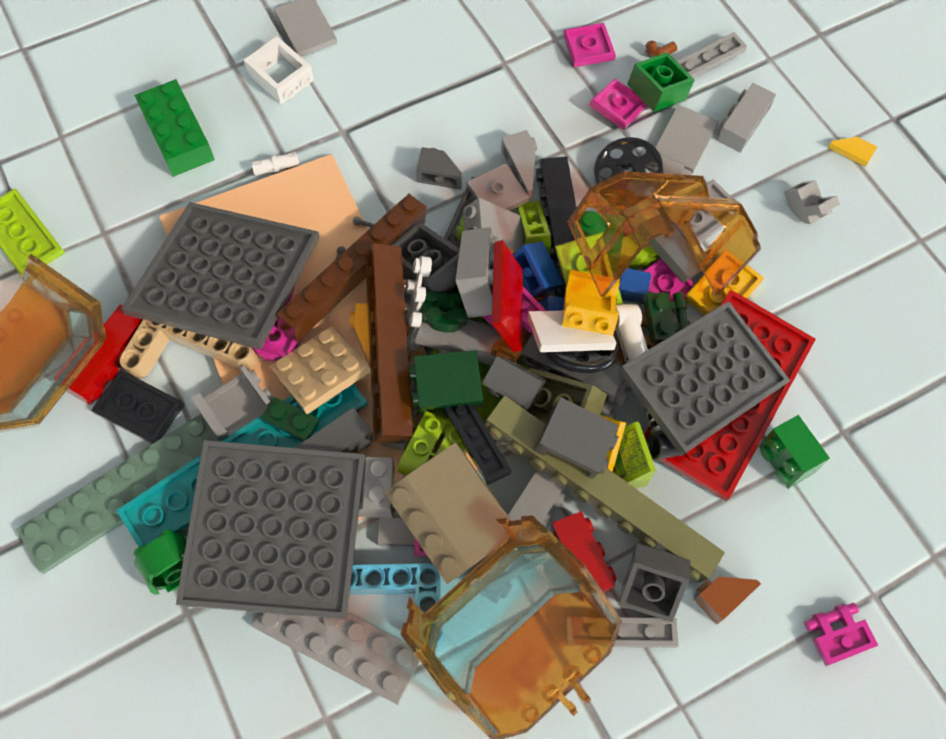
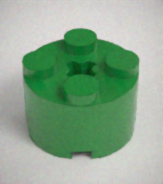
M172 529L163 531L158 538L147 545L138 547L133 553L136 569L150 592L155 595L160 594L158 590L166 589L167 592H171L179 588L187 540L184 535L175 533Z

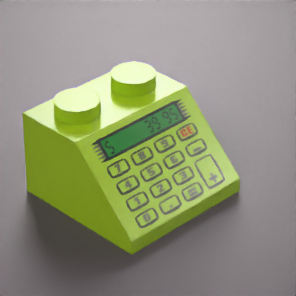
M639 421L625 427L613 468V473L637 489L647 486L656 471Z

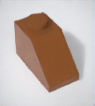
M718 577L713 582L708 579L696 589L700 594L694 601L716 624H719L761 583L755 579Z

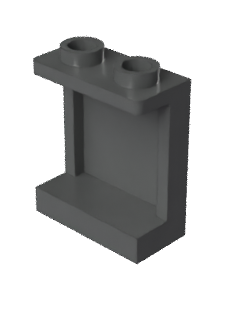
M560 397L550 413L534 451L543 456L548 451L588 471V477L593 479L597 474H603L609 463V459L606 456L609 450L612 451L618 441L619 436L615 434L619 425Z

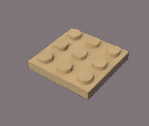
M332 326L269 366L273 374L306 414L371 372L368 364Z

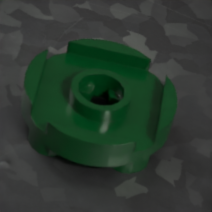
M426 292L425 300L419 310L422 313V322L424 324L428 321L433 324L432 329L446 333L459 331L462 325H466L468 316L461 295L457 293Z

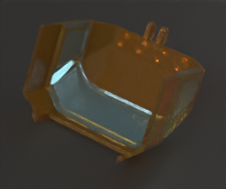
M33 254L28 256L22 285L0 313V433L38 427L106 340L100 301Z
M533 515L521 516V520L509 521L507 518L496 519L509 538L426 613L409 597L407 609L409 610L407 623H403L400 634L443 693L490 739H505L527 733L560 701L573 716L578 713L576 706L571 701H568L565 696L574 689L583 702L588 703L591 700L579 683L611 654L622 623V619L586 566Z

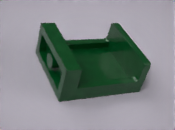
M477 350L414 356V365H409L410 380L416 381L417 390L412 391L413 406H419V413H425L426 409L471 404L475 408L482 407L483 394Z

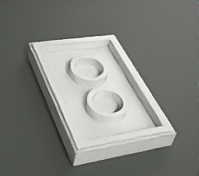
M563 311L528 312L527 319L540 352L615 349L616 341L613 335L562 326Z

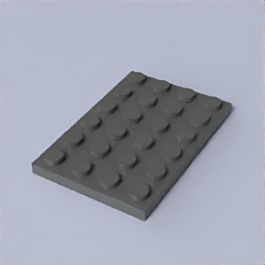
M729 301L624 364L618 370L681 456L790 382L787 375Z

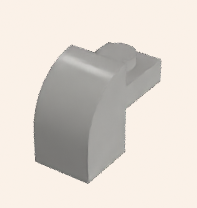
M816 180L801 182L784 191L791 210L806 224H812L820 218L832 213L831 209L840 205L837 196H821Z

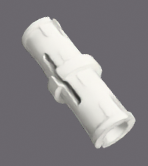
M296 151L279 156L271 155V158L251 162L255 176L274 171L279 173L280 170L299 166Z

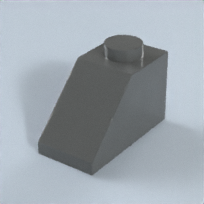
M422 147L416 168L417 183L461 190L462 172L446 152L436 148Z

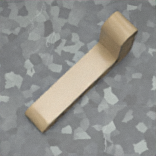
M147 320L141 322L120 357L121 366L138 379L148 376L169 340L239 369L244 365L247 370H251L258 363V355L252 347L186 330L179 332L181 329Z

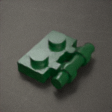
M682 292L673 294L674 302H670L669 293H646L643 296L651 342H662L691 324L690 321H687L686 310L688 307L687 302L683 299ZM672 312H676L678 323H674Z

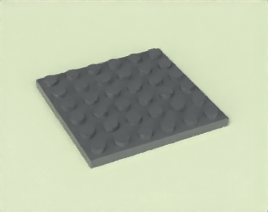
M189 202L121 309L124 315L261 350L277 320L276 314L284 307L320 239L319 232Z
M204 440L176 605L347 620L365 454Z

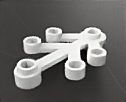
M420 256L415 258L413 273H417L416 280H406L405 293L410 294V304L407 303L408 309L405 315L409 326L407 347L410 348V352L417 350L419 344L415 343L418 328H420L422 313L419 310L426 296V288L421 287L422 277H429L431 257Z

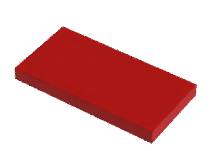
M500 240L494 244L492 325L513 352L522 351L523 270L505 242Z

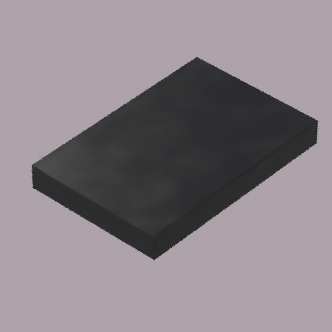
M120 370L91 411L99 417L153 444L164 436L185 404L181 400Z

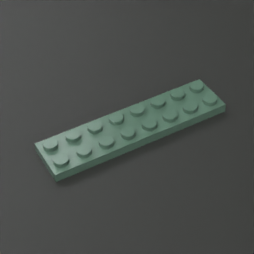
M202 414L18 527L16 530L39 572L47 573L122 525L123 521L116 510L200 456L204 440L220 442Z

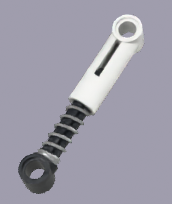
M637 304L616 305L618 320L615 330L626 363L648 351L640 326L642 314ZM647 411L645 417L649 419L648 426L652 427L651 434L647 439V446L652 459L657 460L680 456Z

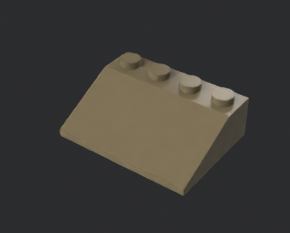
M457 442L412 471L384 492L446 584L519 533Z

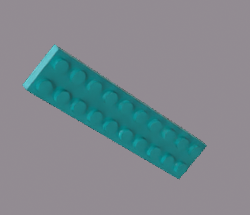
M354 384L309 413L320 420L313 435L353 407L358 413L368 406L367 401ZM292 396L284 400L303 410ZM262 415L221 441L295 448L303 442L264 423L261 420ZM201 455L116 510L138 547L147 545L167 529H172L175 533H179L189 526Z

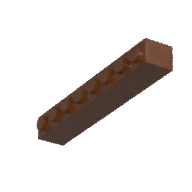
M408 193L276 314L278 328L297 343L366 278L365 254L373 243L392 245L418 223L424 224L427 206Z
M373 243L365 254L374 442L404 444L413 436L415 431V422L411 416L413 398L410 395V385L412 381L410 380L408 367L410 360V348L407 347L409 326L406 324L405 318L408 305L404 301L406 280L403 279L405 259L402 256L401 247Z

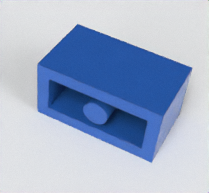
M543 241L525 244L513 253L514 258L523 270L522 285L534 298L547 296L564 284Z

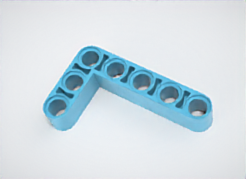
M433 564L353 565L352 576L354 579L351 583L350 595L415 594V633L417 641L422 647L428 649L438 645L441 639L440 573ZM432 573L436 578L433 583L424 584L421 582L422 575ZM406 574L408 580L405 584L397 585L394 583L396 575ZM370 575H380V582L373 586L367 584V579ZM425 600H432L435 602L436 607L431 612H425L421 609V604ZM427 627L433 628L436 631V636L432 640H424L421 637L423 629Z

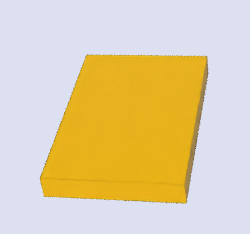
M727 249L685 295V301L705 316L721 305L730 289L748 298L764 278Z

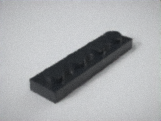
M474 405L443 407L444 412L486 485L488 486L510 475L511 468Z

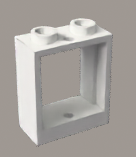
M275 37L244 59L248 75L280 104L292 98L294 94L307 87L314 80L311 65L278 37ZM282 58H285L297 70L280 83H276L264 71Z

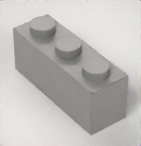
M752 83L748 90L744 89L738 98V105L733 104L728 113V120L723 119L717 131L720 132L717 141L741 153L770 110L776 94L755 83Z

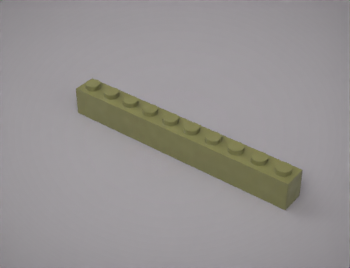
M504 395L484 423L493 439H500L505 442L511 452L518 456L523 455L530 460L529 463L532 467L539 471L544 470L551 475L552 481L561 487L566 486L573 491V495L578 500L584 503L588 502L594 506L595 511L604 518H611L618 523L617 527L627 534L632 533L639 538L641 545L691 560L690 580L702 582L710 579L725 553L723 550L608 468L605 469L603 474L599 473L592 479L588 477V471L548 451L544 456L535 452L534 449L546 424Z

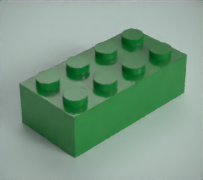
M177 79L134 95L173 177L215 160L209 143Z

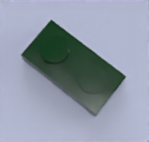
M273 397L261 417L264 423L303 442L313 435L320 423L318 417L309 413L306 414L303 410L276 397Z

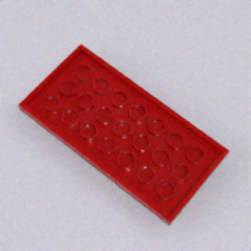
M731 289L721 305L728 301L731 303L790 379V382L684 455L658 459L725 501L729 500L816 340L814 337ZM648 426L644 433L646 443L648 436L651 434L652 427Z

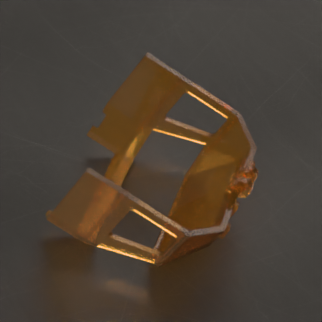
M623 171L591 186L567 221L600 297L606 296L640 251L651 245L649 240L664 234L665 238L672 235L675 229L671 221L681 227L699 263V268L702 269L715 295H719L761 250L758 233L743 205L736 199L711 198L704 177L697 175ZM587 207L595 208L608 223L607 229L592 249H590L578 222ZM699 210H707L724 227V230L705 252L690 225V221Z

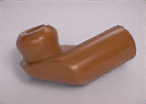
M653 40L648 41L645 45V52L648 56L652 57L666 52L672 54L677 51V45L673 41L662 47L657 46V42Z

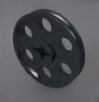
M626 137L611 142L603 148L595 162L594 176L597 187L607 199L618 204L632 205L647 200L657 191L662 182L663 161L660 153L651 143L640 138ZM637 147H643L646 153L638 157L633 154V150ZM620 149L623 151V154L620 158H612L610 156L611 151ZM650 164H654L658 167V171L654 174H648L645 168ZM632 167L633 173L629 172L628 175H625L624 169L628 170ZM603 168L612 170L611 176L607 178L601 177L599 173ZM643 183L647 186L646 192L642 194L635 192V186ZM620 185L624 188V192L621 195H614L611 192L612 188Z
M614 333L613 336L616 341L614 350L544 353L553 363L566 370L578 373H596L607 369L613 364L619 343ZM597 352H604L608 356H601ZM580 357L585 359L587 362H579L575 358Z

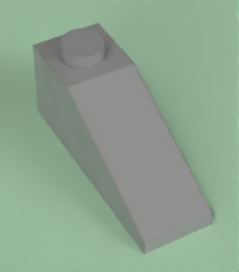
M525 130L503 137L501 152L509 168L530 197L529 202H531L537 144L535 139L531 138L528 131Z

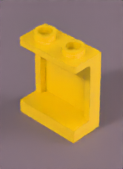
M570 270L565 288L562 326L613 335L618 320L616 295L620 279Z

